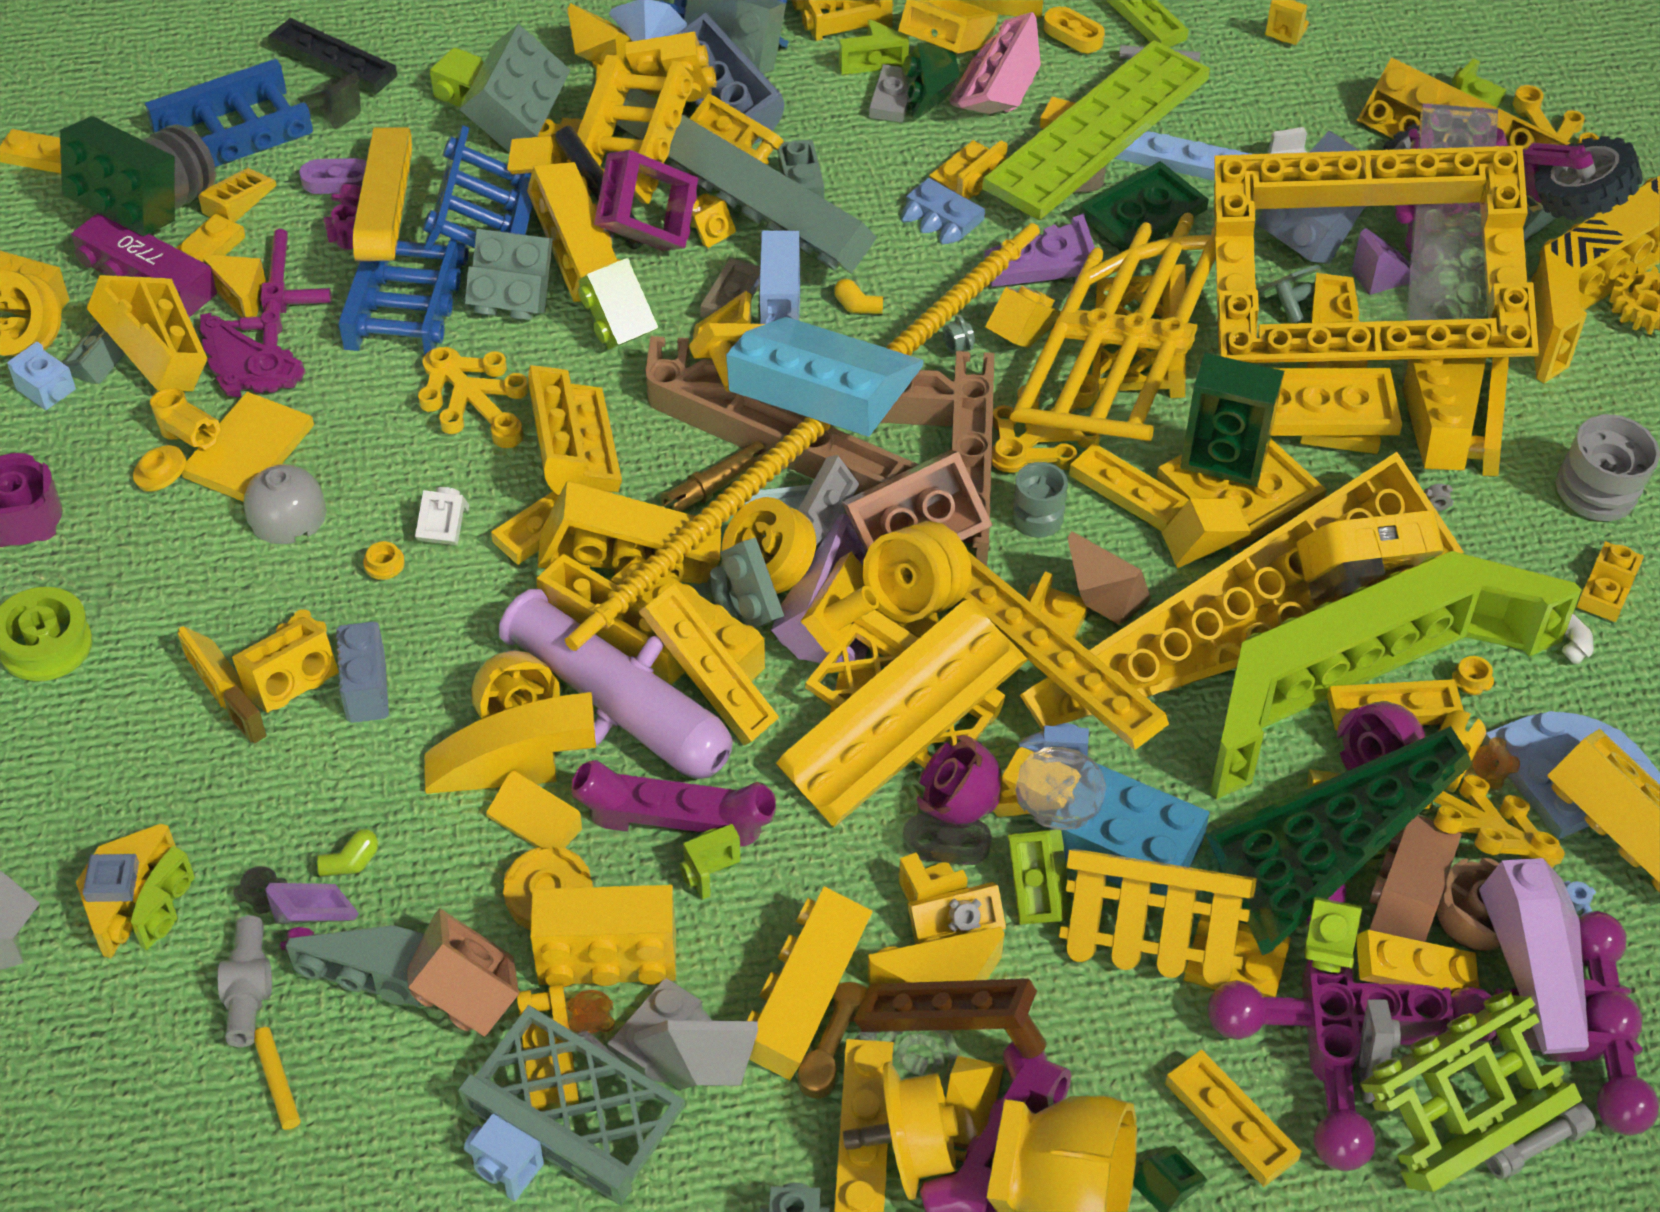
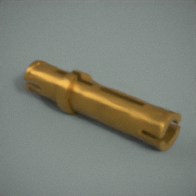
M755 441L702 473L697 471L689 475L687 482L661 494V503L665 506L677 499L678 502L668 509L679 512L689 508L698 501L705 503L713 497L714 492L739 479L740 475L746 474L747 469L753 467L755 462L761 461L762 456L768 454V451L754 458L753 455L765 448L761 442Z

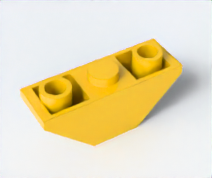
M160 823L100 845L93 854H136L139 866L133 901L86 902L83 890L88 864L76 881L92 931L104 957L111 959L119 945L124 944L130 937L133 929L131 924L133 910L146 880L173 845L176 847L170 828L167 825Z
M1002 926L990 929L979 927L965 934L953 937H932L926 939L921 944L902 948L895 946L883 948L877 953L868 955L869 985L988 980L1002 958L1003 928Z

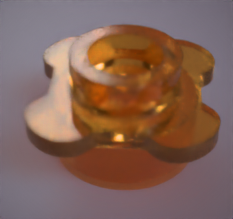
M1501 737L1492 738L1489 741V745L1479 748L1473 758V767L1476 774L1480 778L1487 780L1492 789L1502 788L1504 780L1511 773H1517L1520 769L1519 758L1511 755L1506 748L1507 743L1505 739ZM1496 759L1499 761V765L1497 767L1495 766Z
M584 990L568 1001L567 1009L572 1012L569 1028L574 1032L582 1033L585 1030L589 1033L598 1031L609 1032L614 1029L615 1020L610 1015V1011L613 1009V1002L605 993L598 990Z

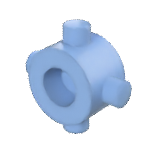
M1569 880L1564 882L1576 913L1581 914L1593 911L1589 905L1593 895L1596 893L1595 889L1582 882L1571 883Z

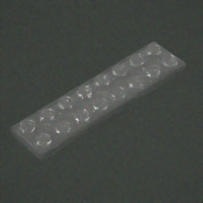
M1423 103L1418 149L1496 146L1498 109ZM1480 203L1414 205L1407 321L1486 319L1487 298ZM1404 359L1402 383L1405 382L1408 359Z

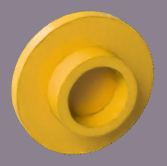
M172 445L152 449L137 463L133 472L134 482L144 491L163 489L172 484L182 474L186 465V457L178 447Z

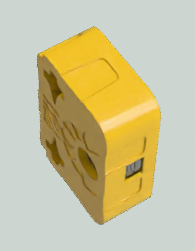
M1433 510L1336 521L1319 527L1297 541L1305 582L1308 583L1402 572L1418 566L1429 557H1436L1444 552L1436 514Z

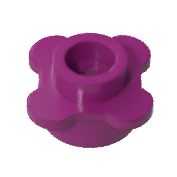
M343 184L340 186L339 194H331V200L341 204H352L358 209L362 187Z

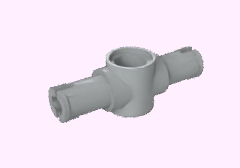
M243 916L237 919L234 950L229 954L228 961H220L218 967L219 997L221 1003H224L228 1009L226 1041L234 1047H247L254 1043L256 1011L262 1007V1000H270L272 993L271 965L269 959L262 952L264 925L262 919L256 916Z

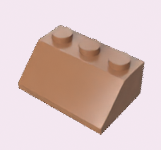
M951 449L842 502L866 552L869 546L881 535L924 521L944 524L957 533L961 541L993 526L959 452Z

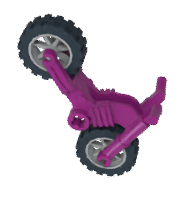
M1444 117L1440 118L1439 121L1429 119L1425 120L1424 124L1418 126L1413 124L1407 127L1408 130L1396 133L1392 141H1387L1383 145V149L1508 146L1504 131L1500 128H1488L1473 136L1467 123L1463 124L1460 119L1455 118L1451 121L1450 118ZM1600 136L1597 140L1586 138L1582 140V143L1576 145L1574 142L1568 145L1531 143L1528 149H1523L1526 195H1530L1538 203H1541L1543 210L1546 213L1551 212V215L1555 218L1565 216L1566 220H1576L1577 217L1583 216L1586 219L1594 217V214L1602 212V214L1613 210V206L1617 204L1621 206L1626 203L1629 195H1635L1639 190L1638 185L1642 184L1643 181L1636 150H1634V146L1630 142L1625 144V140L1616 137L1614 140L1610 139V136ZM1480 203L1395 205L1397 221L1402 224L1408 223L1405 244L1421 275L1429 274L1434 270L1431 259L1424 247L1432 220L1450 218L1466 209L1477 213L1480 211Z

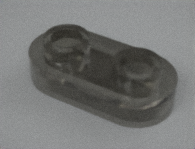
M922 813L909 818L903 828L904 849L909 855L917 852L920 860L974 865L985 860L990 853L991 831L980 820L967 824H952L941 821L927 813ZM927 839L931 841V843H922L919 842V840ZM964 844H972V845H974L975 847L967 848V847H963L962 845H964Z

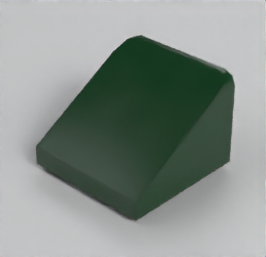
M1172 1146L1148 1157L1135 1175L1133 1185L1159 1212H1172L1200 1189L1208 1179L1176 1146Z

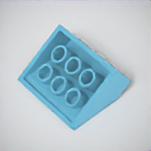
M783 317L746 331L726 354L729 391L867 437L872 434L923 367L922 359L789 317Z

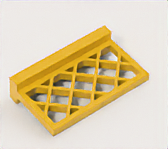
M1178 264L1173 268L1154 310V313L1162 317L1159 320L1174 317L1187 288L1185 264ZM1154 275L1132 276L1115 313L1119 315L1131 314L1132 312L1124 308V306L1134 299L1139 303L1142 302L1145 296L1143 293L1148 289ZM1115 277L1103 278L1097 281L1096 308H1101L1106 298L1105 291H1109ZM1099 346L1093 359L1092 376L1099 382L1098 392H1101L1107 379L1101 378V374L1113 366L1120 349L1111 354L1103 348L1104 346ZM1143 349L1136 351L1135 354L1142 359L1131 367L1129 366L1118 391L1141 390L1147 376L1142 375L1140 372L1149 365H1153L1159 350L1154 349L1149 352ZM1186 353L1173 356L1159 389L1170 390V398H1186Z
M873 610L854 621L840 646L830 651L805 682V689L837 709L846 701L845 699L851 697L861 688H854L851 670L874 668L876 675L881 671V667L891 663L919 638L877 610ZM856 638L870 647L872 658L849 661L847 648ZM842 655L843 662L836 663ZM845 671L848 689L832 691L820 682L828 673ZM994 689L968 712L979 719L973 729L955 731L953 725L947 730L948 732L943 733L933 743L950 741V745L954 746L957 744V740H960L957 738L960 735L972 737L977 741L987 726L992 725L999 716L1006 695ZM928 747L913 759L914 762L923 768L926 767L932 758L929 756Z

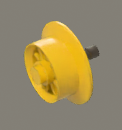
M889 1061L883 1065L884 1093L889 1122L862 1127L861 1130L858 1128L843 1131V1139L846 1150L858 1149L863 1145L868 1147L892 1142L905 1193L909 1200H915L919 1178L956 1171L953 1136L958 1135L957 1119L953 1105L947 1106L942 1084L937 1073L901 1079L893 1064Z

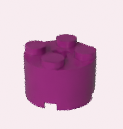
M26 453L1 455L0 547L24 545L37 540H49L56 534V526L62 516V503L49 467L44 462L41 464L35 461L32 455Z

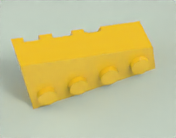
M1486 357L1408 359L1403 393L1424 469L1465 471Z
M567 481L541 529L538 568H548L559 556L565 554L589 569L590 567L615 569L616 575L638 555L646 560L652 555L655 556L656 550L663 549L664 543L671 542L672 536L678 535L679 530L686 528L687 523L694 521L695 516ZM721 527L715 529L713 535L707 536L705 542L699 543V547L692 550L690 556H684L682 563H676L674 570H668V575L679 582L707 583L711 576V570L720 562Z

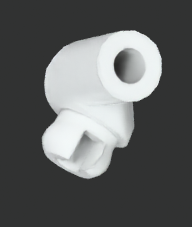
M1572 614L1565 633L1571 642L1563 647L1562 652L1573 664H1580L1586 656L1589 658L1593 654V635L1590 629Z

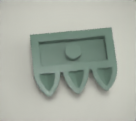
M756 537L742 541L720 552L722 556L720 567L725 570L732 584L730 594L738 600L741 613L740 621L745 625L757 628L784 617Z

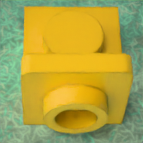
M1272 0L1265 35L1276 38L1281 42L1297 45L1308 28L1309 21L1305 20L1307 5L1293 0Z
M705 193L696 198L690 226L697 229L704 246L711 247L736 232L724 200Z

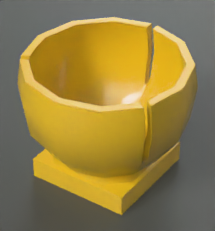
M1069 1096L1034 1114L1029 1111L1024 1102L1005 1099L987 1192L989 1202L997 1212H1128L1132 1196L1137 1145V1119L1134 1103L1111 1096Z

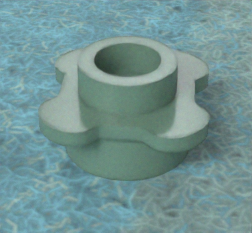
M961 315L955 316V321L943 326L944 342L952 354H956V351L968 352V350L974 348V331Z

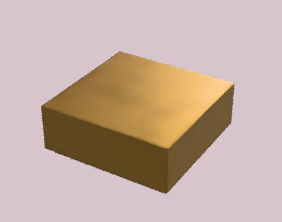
M235 685L223 692L229 718L243 735L254 744L267 737L260 711L238 686Z

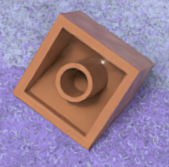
M439 908L434 914L407 968L408 988L411 995L421 1004L427 1007L436 1005L447 1012L449 1019L462 1030L470 1031L473 1029L485 1037L519 995L514 956Z

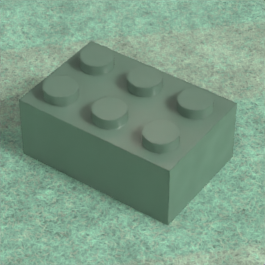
M517 24L494 43L459 110L510 153L512 139L538 136L570 69L537 41L534 36Z

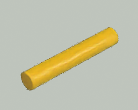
M261 1027L255 1030L254 1043L281 1126L285 1130H290L297 1127L301 1120L271 1029L269 1027Z

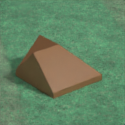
M1071 531L1067 537L1078 589L1087 607L1120 625L1149 603L1151 596L1142 570Z

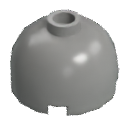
M279 464L267 467L257 473L248 484L244 496V510L253 533L259 539L273 544L296 542V536L306 532L308 537L311 536L324 523L327 512L325 499L318 481L305 469L295 465Z

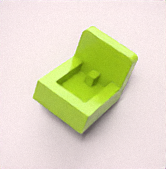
M733 824L720 829L707 830L699 837L684 842V862H681L679 866L688 888L695 886L702 900L711 897L709 874L741 862L740 837Z

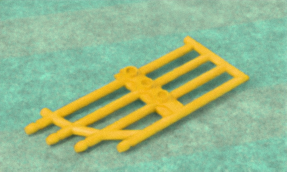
M1185 213L1179 219L1172 237L1148 243L1152 234V226L1146 222L1138 228L1129 249L1102 262L1103 250L1101 248L1095 247L1090 251L1010 415V420L1019 423L1151 441L1154 432L1153 425H1147L1144 422L1173 356L1187 353L1195 340L1194 336L1198 329L1197 324L1188 323L1215 262L1214 227L1211 234L1189 235L1194 223V216L1191 213ZM1203 249L1174 317L1165 320L1151 319L1181 251ZM1163 255L1137 313L1129 315L1115 314L1138 262ZM1117 272L1101 308L1091 311L1079 310L1090 285ZM1064 339L1085 340L1053 410L1032 409L1034 401ZM1108 344L1122 345L1090 416L1068 414L1099 346ZM1145 348L1159 350L1128 421L1106 419L1136 351H1141Z

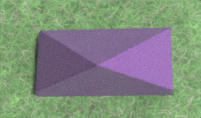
M269 883L265 889L276 924L353 921L359 915L336 884Z

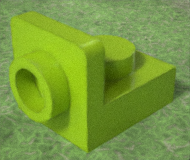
M1473 58L1464 68L1459 67L1453 76L1451 86L1496 108L1503 102L1507 89L1476 76L1480 63L1479 60Z
M1314 897L1304 946L1305 958L1313 960L1312 967L1335 973L1340 972L1341 966L1353 967V951L1362 911L1361 906Z

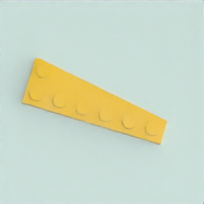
M1316 273L1311 323L1360 322L1358 319L1359 308L1354 278ZM1367 360L1307 362V368H1367L1368 365ZM1380 435L1301 436L1300 444L1378 454L1381 439Z

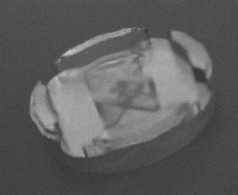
M1060 746L1043 748L1031 754L1020 766L1015 790L1019 805L1024 811L1027 809L1034 816V821L1045 827L1067 830L1077 829L1087 824L1089 819L1094 816L1096 817L1103 805L1106 783L1103 772L1093 759L1078 750Z

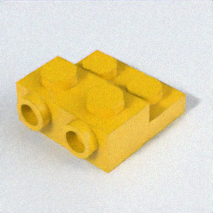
M695 31L625 43L626 56L635 75L666 77L671 62H680L693 77L692 91L686 101H696L705 98L708 93L712 94L711 88L717 87L714 67L709 66L706 45L699 44ZM642 90L649 95H660L661 91Z

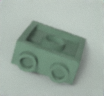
M477 229L473 266L468 268L465 304L475 305L474 312L496 315L497 308L511 310L510 317L532 320L533 313H545L553 238Z

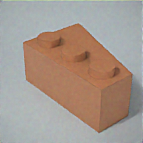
M1417 815L1406 825L1405 829H1402L1391 840L1369 902L1378 905L1369 930L1423 942L1426 941L1462 832L1457 834L1446 833L1434 825V820Z

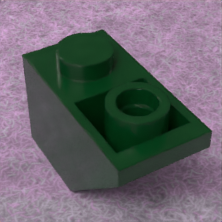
M917 43L911 55L905 58L902 72L906 76L908 87L907 101L911 105L912 117L919 119L947 98L960 77L956 52Z

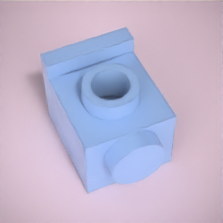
M35 342L7 362L16 390L44 410H48L76 390L69 367L44 351L42 344L39 342Z
M495 1114L490 1116L483 1127L477 1126L474 1128L464 1145V1151L472 1155L476 1172L490 1183L496 1184L500 1181L505 1184L507 1197L514 1202L544 1165L540 1142Z

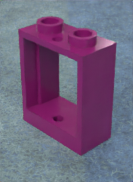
M632 150L608 153L594 225L661 251L684 249L690 235L689 226L693 206L697 198L698 178ZM638 172L671 185L663 230L630 217Z

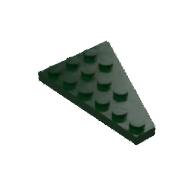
M1451 726L1205 834L1223 873L1257 878L1254 897L1250 899L1243 898L1241 908L1250 910L1247 924L1262 955L1272 952L1311 915L1314 897L1323 899L1331 897L1472 765L1468 751Z

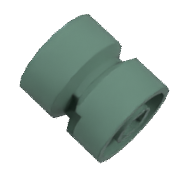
M1034 462L1019 470L1015 481L1012 518L1015 527L1024 535L1034 538H1045L1054 535L1060 530L1064 522L1068 488L1067 476L1063 470L1047 462Z

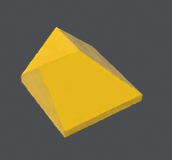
M570 3L567 10L575 54L592 62L596 60L603 64L606 55H616L621 58L629 69H632L627 59L625 48L626 42H632L631 38L621 28L608 20Z

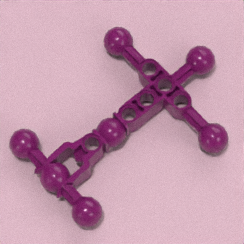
M1345 884L1327 900L1346 903L1347 892ZM1600 911L1586 912L1578 918L1580 921L1583 965L1588 967L1590 980L1584 979L1589 1047L1585 1051L1546 1055L1555 1062L1600 1060L1604 1056L1608 1081L1602 1085L1597 1094V1112L1602 1123L1613 1132L1626 1136L1644 1133L1656 1122L1659 1115V1098L1654 1088L1641 1077H1637L1634 1057L1643 1051V1048L1636 1042L1642 1032L1643 1015L1637 1003L1628 997L1632 989L1620 985L1616 962L1622 958L1626 951L1627 934L1621 922L1610 914ZM1310 916L1306 919L1307 926H1309ZM1308 959L1302 978L1303 998L1263 997L1262 993L1251 983L1234 980L1224 982L1213 992L1208 1000L1207 1012L1212 1027L1223 1037L1235 1040L1250 1038L1260 1030L1262 1025L1306 1026L1310 1066L1313 1074L1324 1082L1327 1115L1320 1120L1315 1128L1314 1146L1319 1159L1331 1169L1348 1172L1358 1170L1371 1159L1375 1152L1376 1143L1375 1134L1370 1122L1356 1112L1352 1071L1360 1051V1039L1367 1000H1387L1391 1019L1399 1021L1400 1045H1412L1422 1038L1432 1035L1438 1037L1449 1030L1447 1024L1459 1016L1470 1013L1475 1015L1484 1010V1002L1497 994L1503 993V989H1496L1494 995L1491 996L1485 990L1474 987L1460 988L1451 994L1449 987H1443L1441 991L1429 985L1353 983L1352 968L1341 966L1339 973L1331 972V975L1325 974L1320 969L1312 967L1313 960ZM1517 988L1508 991L1511 992L1512 996H1520ZM1324 1010L1333 1011L1337 1015H1329L1328 1013L1324 1012ZM1418 1012L1425 1013L1431 1018L1423 1017L1419 1015ZM1530 1027L1522 1032L1529 1049L1541 1051L1533 1028ZM1495 1030L1476 1041L1488 1042L1492 1040L1493 1046H1499L1501 1043ZM1327 1051L1337 1052L1341 1054L1343 1057H1334Z

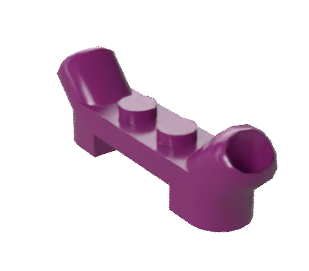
M591 760L582 764L572 779L571 792L573 798L589 808L590 817L596 825L606 829L628 832L631 822L705 832L710 829H720L733 824L740 837V847L755 842L760 836L761 827L772 822L776 814L775 795L769 787L761 782L752 783L739 790L617 774L598 760Z
M1010 1042L1003 1051V1060L1012 1082L1004 1098H998L994 1102L989 1114V1122L981 1136L976 1135L971 1140L967 1148L966 1160L961 1169L923 1182L919 1190L925 1211L997 1212L987 1199V1192L1005 1099L1024 1102L1029 1111L1036 1114L1066 1098L1071 1082L1070 1069L1050 1062L1045 1050L1035 1058L1026 1059L1021 1056L1014 1043Z

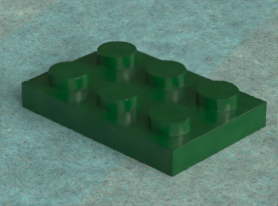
M1159 161L1081 204L1079 215L1083 214L1087 223L1120 250L1125 251L1129 249L1138 228L1143 223L1147 222L1152 226V234L1148 240V243L1176 228L1179 219L1185 213H1191L1196 217L1208 209L1209 199Z

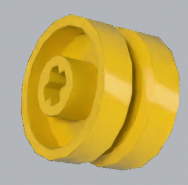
M924 521L881 535L869 546L863 561V580L865 586H869L876 593L879 600L877 609L892 620L909 623L924 619L957 604L965 596L971 583L972 565L967 548L957 533L942 523Z

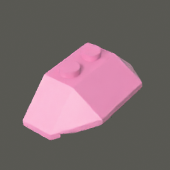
M1033 12L1004 20L999 26L1000 31L991 37L971 60L949 99L952 106L992 114L1003 110L1010 112L1022 103V98L1028 87L1033 83V78L1041 65L1037 22Z

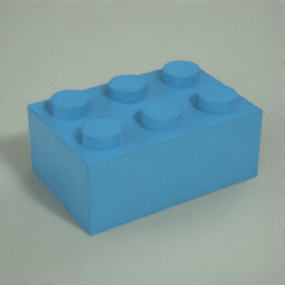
M1087 760L1079 774L1080 780L1063 810L1057 812L1050 825V829L1060 828L1062 831L1066 862L1069 850L1081 849L1190 867L1204 841L1210 812L1091 760ZM1106 876V880L1122 886L1123 877ZM1152 882L1150 893L1167 896L1168 885Z

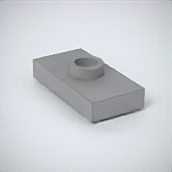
M883 65L870 104L869 118L903 123L909 105L907 101L908 87L906 76L902 72L903 67Z

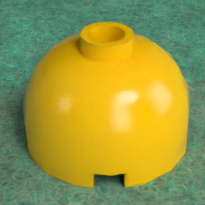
M514 650L498 653L486 660L476 672L471 688L472 704L480 719H484L501 711L530 702L560 696L559 682L550 668L529 652Z

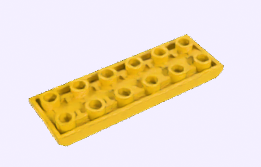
M970 598L964 600L780 757L776 765L828 823L835 828L1025 664L1028 659Z

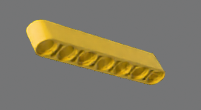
M410 127L373 128L353 229L355 261L395 260L412 158Z

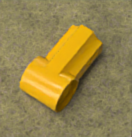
M163 389L151 397L150 405L164 438L169 440L181 439L193 447H201L204 450L216 444L217 436L221 432L218 420L187 402L182 389Z

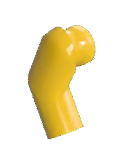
M841 279L836 283L834 294L849 313L883 314V296L865 295L851 279Z

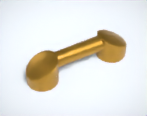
M856 982L838 984L834 992V1013L817 1049L806 1054L799 1065L798 1086L801 1092L810 1098H824L835 1087L836 1065L833 1057L849 1022L854 1021L868 990L862 984Z

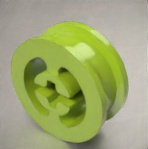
M57 587L30 588L4 601L0 605V661L4 668L12 675L23 680L48 681L60 678L79 667L89 655L93 641L81 601L71 592ZM59 623L68 625L63 634L61 633ZM21 634L23 635L26 645H22L16 642L17 638Z

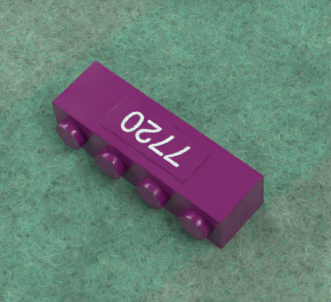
M96 213L71 233L76 249L75 256L87 268L91 267L106 276L172 279L189 317L218 294L212 269L209 265L150 234L142 236L99 213Z

